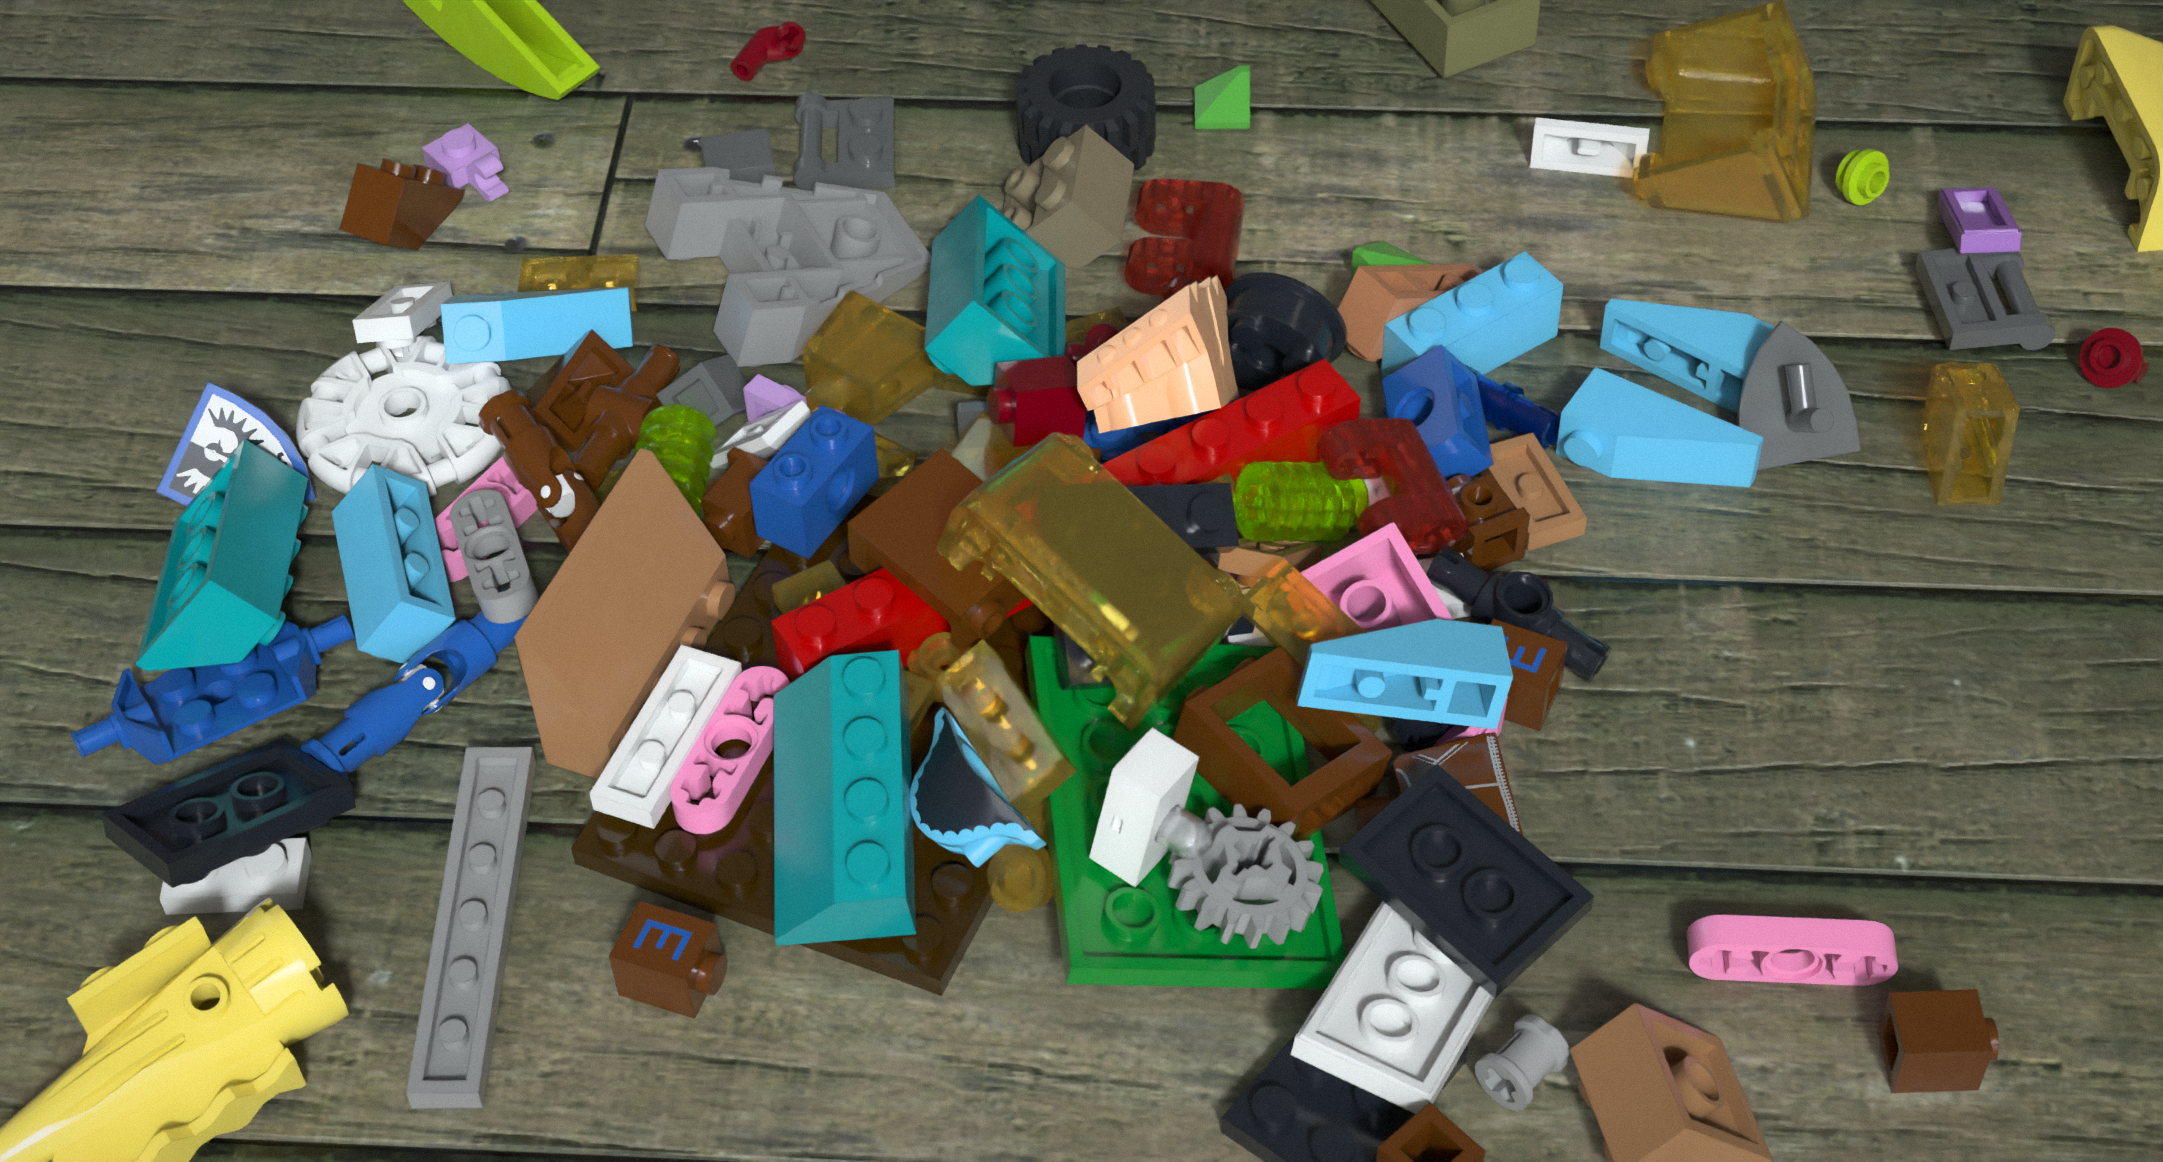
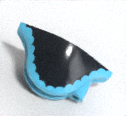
M942 707L935 715L934 735L930 751L915 774L910 789L911 813L918 828L943 848L954 853L966 855L977 868L1005 845L1017 844L1035 850L1045 846L1047 843L1006 795L953 715Z

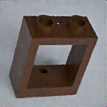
M1279 646L1258 660L1252 657L1245 659L1233 669L1226 679L1211 688L1200 686L1192 691L1183 700L1178 709L1180 719L1172 740L1199 756L1196 771L1232 807L1235 804H1242L1248 818L1257 819L1258 814L1265 808L1271 812L1270 824L1279 828L1282 824L1289 821L1294 823L1296 826L1291 838L1296 843L1305 840L1353 809L1356 800L1368 799L1373 796L1393 752L1351 712L1297 706L1296 696L1304 668ZM1265 699L1330 762L1298 783L1290 786L1226 722Z

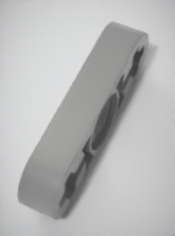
M490 489L471 492L460 498L452 506L450 518L474 594L484 617L488 621L499 624L517 621L527 616L539 600V594L505 498L500 492ZM486 520L489 521V526L478 529L479 523ZM506 550L504 553L497 557L482 560L483 558L492 553ZM510 582L511 588L500 592L498 585Z

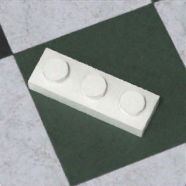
M681 645L590 791L593 810L654 829L671 802L670 787L674 778L732 682L742 673L741 662Z

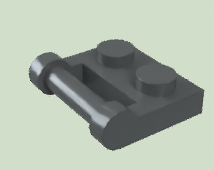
M806 93L797 99L795 118L800 124V158L794 163L793 180L800 189L813 191L815 182L860 189L895 187L894 97L826 100L820 94ZM822 128H838V162H825L822 159Z
M1957 248L1919 251L1915 270L1949 350L2020 344L2026 350H2038L2053 341L2055 329L2048 315L2040 313L2022 273L2024 261L2020 252L1960 254ZM1990 276L1992 279L2000 282L2013 315H2006Z

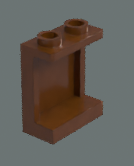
M940 448L847 523L849 561L866 575L871 574L880 565L949 622L951 626V643L960 651L965 650L978 638L986 639L992 636L1003 624L1007 614L1025 598L1028 600L1035 599L1048 586L1041 527L943 448Z

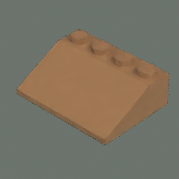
M639 448L514 636L546 763L598 779L680 646L684 645L702 651L707 644V637L718 620H723L733 605L735 598V587L730 583L726 555L650 450Z

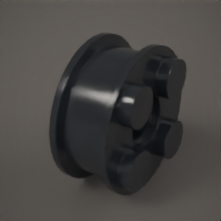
M1255 272L1237 277L1225 290L1227 297L1228 342L1234 376L1238 387L1255 392L1323 359L1332 363L1342 354L1347 343L1345 322L1335 306L1320 292L1307 284L1281 274Z

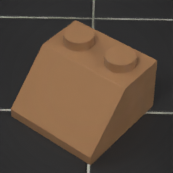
M1634 1003L1569 1049L1580 1075L1578 1079L1580 1094L1594 1111L1604 1136L1602 1149L1608 1162L1773 1161L1719 1037Z

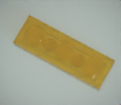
M984 639L933 681L1008 801L1023 815H1026L1077 772L999 654Z

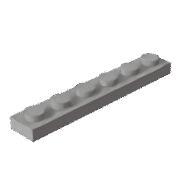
M466 747L406 1089L411 1109L483 1108L536 770V759L532 747Z

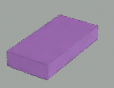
M1995 187L1954 188L1939 191L1937 210L1960 254L2020 252L2022 232Z

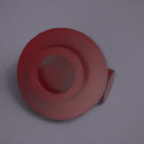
M2105 328L2093 333L2084 342L2080 351L2079 360L2083 374L2093 384L2103 388H2119L2130 382L2138 384L2149 367V362L2144 360L2143 349L2137 338L2119 328Z

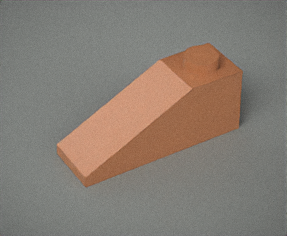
M1474 263L1358 266L1338 308L1347 328L1348 349L1354 355L1367 361L1376 362L1382 359L1385 323L1484 273V271Z

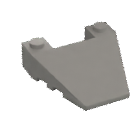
M716 167L658 170L645 227L667 260L677 259L686 261L693 258L719 256L730 272L713 331L738 367H757L793 361L931 269V254L885 192L815 182L813 191L782 187V177L764 174L760 184L729 179V169Z

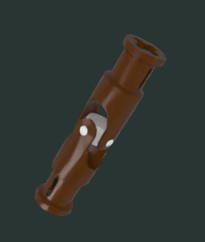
M508 390L496 395L486 402L478 414L480 419L479 426L486 434L495 436L504 449L503 459L518 482L534 496L537 501V508L567 553L570 554L602 506V503L587 482L576 472L575 466L552 431L545 426H540L531 414L530 401L526 394L520 390ZM571 514L569 519L566 521L564 517L569 516Z

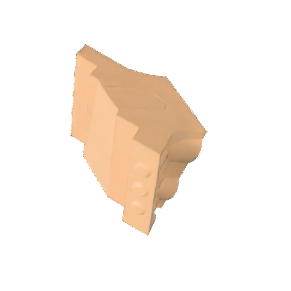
M1218 275L1212 279L1208 277L1200 284L1196 281L1191 285H1187L1077 361V390L1087 410L1094 409L1099 433L1219 409L1239 398L1228 342L1227 297Z

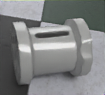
M1527 1014L1514 1024L1513 1036L1496 1053L1484 1054L1477 1061L1475 1075L1481 1087L1494 1101L1509 1110L1521 1111L1531 1103L1533 1089L1549 1072L1561 1071L1569 1063L1570 1048L1564 1037L1555 1027L1539 1016Z

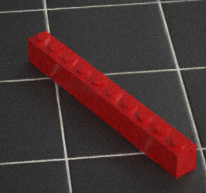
M1323 359L1050 489L1231 483L1235 507L1332 460L1334 455H1342L1356 448L1361 398L1326 359ZM1038 495L1014 505L1041 527ZM884 567L771 621L778 668L787 676L790 684L828 657L834 655L899 650L904 668L952 644L949 622ZM1049 585L1035 599L1028 600L1025 598L1007 614L1006 618L1050 597Z

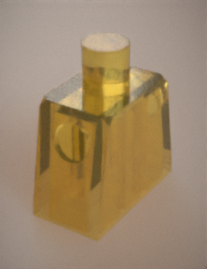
M853 290L849 291L804 347L802 356L808 391L802 396L806 397L807 407L810 411H816L821 405H824L831 409L842 411L868 425L879 423L943 378V372L933 364L928 357L927 351L924 350L926 328Z
M1949 362L1938 364L1932 368L1921 424V441L1937 505H2000L2020 408L1996 365L1990 363ZM1961 448H1968L1971 455L1962 460L1960 455Z

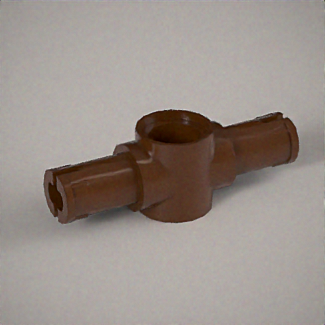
M661 345L651 346L632 376L623 378L616 388L600 385L592 393L584 418L587 440L571 462L575 466L576 472L581 475L594 493L599 490L617 460L625 459L632 449L639 450V448L650 450L655 445L660 435L664 418V408L656 394L672 383L680 371V366H678L679 358L671 349Z

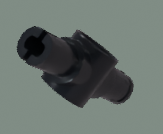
M1448 545L1442 549L1441 554L1435 557L1426 573L1431 584L1472 608L1470 614L1485 625H1490L1492 620L1496 619L1567 642L1565 667L1587 683H1590L1595 675L1599 673L1611 653L1612 648L1590 637L1563 619L1565 613L1552 605V590L1537 575L1522 571L1506 575L1496 572L1493 575L1465 559Z

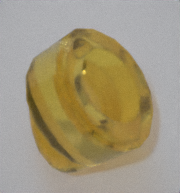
M1009 844L1001 848L991 858L987 870V880L991 887L992 898L1000 907L1010 912H1028L1047 905L1051 898L1055 897L1050 854L1044 847L1035 850L1027 846Z

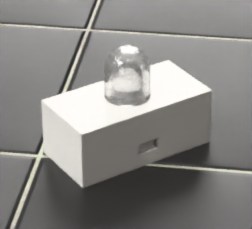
M1151 728L1112 769L1089 858L1133 887H1136L1169 850L1184 859H1197L1203 856L1209 850L1212 843L1211 830L1202 819L1184 809L1199 756L1156 729Z

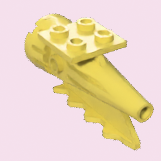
M267 898L255 906L213 944L210 943L204 927L196 916L180 926L166 927L153 935L147 941L143 950L116 967L109 966L96 971L82 983L79 991L66 998L88 1035L83 1055L0 1127V1162H189L199 1147L216 1135L238 1131L248 1125L262 1105L277 1094L306 1086L294 1056L286 1047L336 1024L348 1016L347 1007L334 983L326 988L322 986L321 982L324 981V976L318 967L322 963L292 920L278 904L274 906L271 898Z

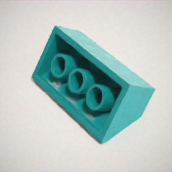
M979 194L933 240L924 346L928 357L938 369L948 375L955 373L971 386L995 385L997 363L1064 356L1066 348L1065 264Z
M243 440L175 519L135 665L145 671L240 663L257 643L266 646L274 639L282 627L286 616L280 610L282 600L293 583V576L288 574L289 566L301 545V541L296 538L297 529L304 521L308 512V506L303 504L308 482L307 477L248 440Z
M899 650L830 656L774 695L775 942L777 946L916 934L913 817L910 805L912 773L909 688Z

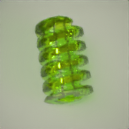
M678 404L661 406L649 412L643 419L635 454L639 448L652 451L697 516L700 515L701 499L706 489L705 481L709 477L710 462H712L715 449L712 442L718 433L714 423L705 414L691 407Z
M1253 461L1246 465L1237 477L1233 493L1236 526L1242 536L1252 542L1267 540L1271 542L1285 540L1289 542L1302 540L1307 542L1319 540L1329 542L1340 540L1348 533L1351 526H1355L1363 519L1369 507L1368 488L1363 476L1355 467L1343 462L1293 463L1291 461L1276 463L1274 461Z

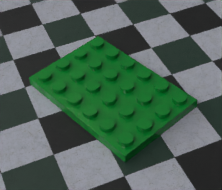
M1029 636L1025 658L1066 984L1327 989L1345 961L1346 956L1321 829L1303 840L1312 841L1314 844L1309 861L1323 864L1324 869L1318 885L1323 890L1314 913H1310L1305 928L1301 932L1289 929L1286 939L1282 944L1277 945L1266 933L1262 934L1257 949L1249 948L1244 934L1234 933L1228 944L1220 942L1219 934L1221 928L1213 923L1201 931L1196 929L1194 926L1199 912L1196 909L1179 911L1176 907V902L1181 890L1168 887L1167 880L1173 866L1169 863L1177 837L1182 838L1187 822L1190 819H1194L1203 824L1207 810L1212 807L1220 811L1225 818H1230L1233 807L1196 770L1174 845L1136 887H1133L1089 858L1112 769L1151 728L1173 739L1180 719L1178 709L1183 700L1200 686L1211 688L1226 679L1233 669L1245 659L1252 657L1258 660L1278 647L1176 642L1168 643L1163 647L1152 648L1146 646L1137 647L1132 640H1128L1134 680L1132 683L1125 687L1062 691L1055 637ZM1265 699L1226 722L1290 786L1310 775L1302 735Z

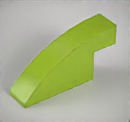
M402 0L427 26L461 54L499 79L524 91L549 99L559 100L599 72V65L537 0Z

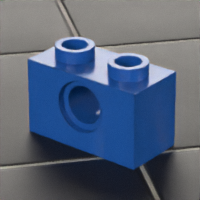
M1442 344L1382 379L1386 402L1382 413L1390 429L1394 449L1390 452V460L1392 466L1406 483L1413 482L1429 497L1434 499L1436 494L1440 493L1443 485L1454 476L1467 474L1472 477L1494 464L1477 377Z
M821 405L749 484L757 536L809 559L879 480L874 427Z

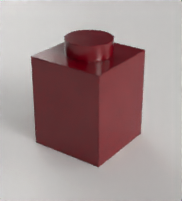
M1067 355L997 363L995 387L988 390L987 408L991 422L994 425H999L1013 447L1084 439L1086 406L1077 390V369Z

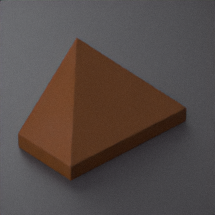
M591 329L527 390L530 412L540 425L549 428L557 440L571 453H574L586 439L584 418L589 399L594 390L600 385L616 388L621 380L631 376L635 369Z

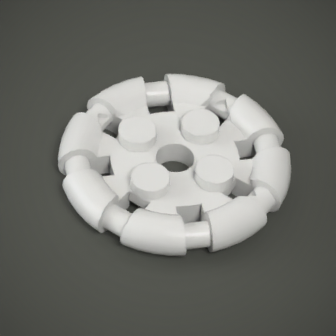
M417 335L416 342L405 347L384 349L381 348L380 341L376 342L377 348L359 355L352 351L329 366L311 385L312 396L301 402L297 414L296 440L299 451L303 456L309 458L308 466L310 470L328 486L347 494L367 471L371 462L375 461L381 463L380 467L425 482L428 496L432 497L437 495L436 488L455 481L460 486L472 479L489 465L500 452L502 446L495 436L486 434L479 426L480 419L478 414L483 405L492 397L512 390L506 378L500 377L501 369L494 361L446 364L444 343L436 342L433 336ZM384 370L388 372L386 375L373 381L371 380L370 376L376 372ZM408 408L417 409L411 415L405 417H393L405 412ZM466 422H467V423H473V424H477L478 427L469 426V425H465V424H466Z

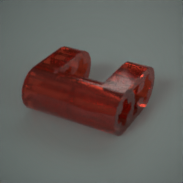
M1165 178L1146 182L1139 190L1135 218L1138 225L1150 234L1188 239L1143 237L1134 241L1129 247L1124 271L1126 282L1131 288L1140 293L1173 296L1187 285H1191L1196 281L1200 284L1208 277L1212 279L1218 275L1225 292L1228 285L1235 279L1246 204L1242 193L1232 185L1220 182ZM1157 204L1166 205V210L1158 209ZM1187 205L1193 206V213H1186ZM1148 263L1156 264V268H1148ZM1178 264L1184 265L1183 272L1177 271Z
M1411 419L1349 420L1332 427L1319 438L1316 444V451L1330 477L1336 480L1381 479L1390 496L1375 502L1360 514L1356 521V526L1362 538L1394 522L1413 554H1426L1441 551L1447 545L1449 547L1452 546L1468 532L1470 522L1417 426Z

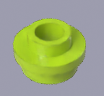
M1853 150L1844 157L1838 167L1836 186L1844 194L1847 201L1859 206L1866 205L1880 196L1886 189L1889 182V163L1885 154L1878 150Z

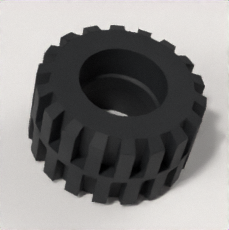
M1087 44L1075 45V48L1070 49L1060 47L1052 50V54L1049 56L1040 55L1033 60V66H1026L1020 73L1021 80L1016 82L1015 87L1018 148L1021 149V157L1026 164H1032L1043 156L1056 139L1060 137L1068 138L1084 125L1089 126L1134 163V170H1140L1146 164V157L1152 156L1156 141L1154 79L1151 73L1146 72L1145 64L1140 60H1131V54L1123 50L1111 51L1110 46L1104 45L1087 47Z

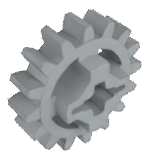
M1242 804L1234 805L1230 818H1225L1215 807L1209 808L1203 824L1194 819H1190L1187 822L1182 838L1177 837L1169 863L1173 866L1167 880L1168 887L1181 890L1176 907L1179 911L1196 909L1199 912L1194 926L1199 931L1208 928L1212 923L1220 927V942L1225 944L1229 943L1234 933L1244 934L1249 948L1257 949L1261 936L1265 933L1277 945L1284 943L1289 929L1301 932L1305 928L1310 913H1314L1322 894L1323 888L1318 885V882L1324 870L1323 864L1309 861L1314 844L1312 841L1295 843L1291 836L1296 825L1289 821L1282 824L1279 828L1270 824L1271 812L1265 808L1258 814L1257 819L1248 818Z

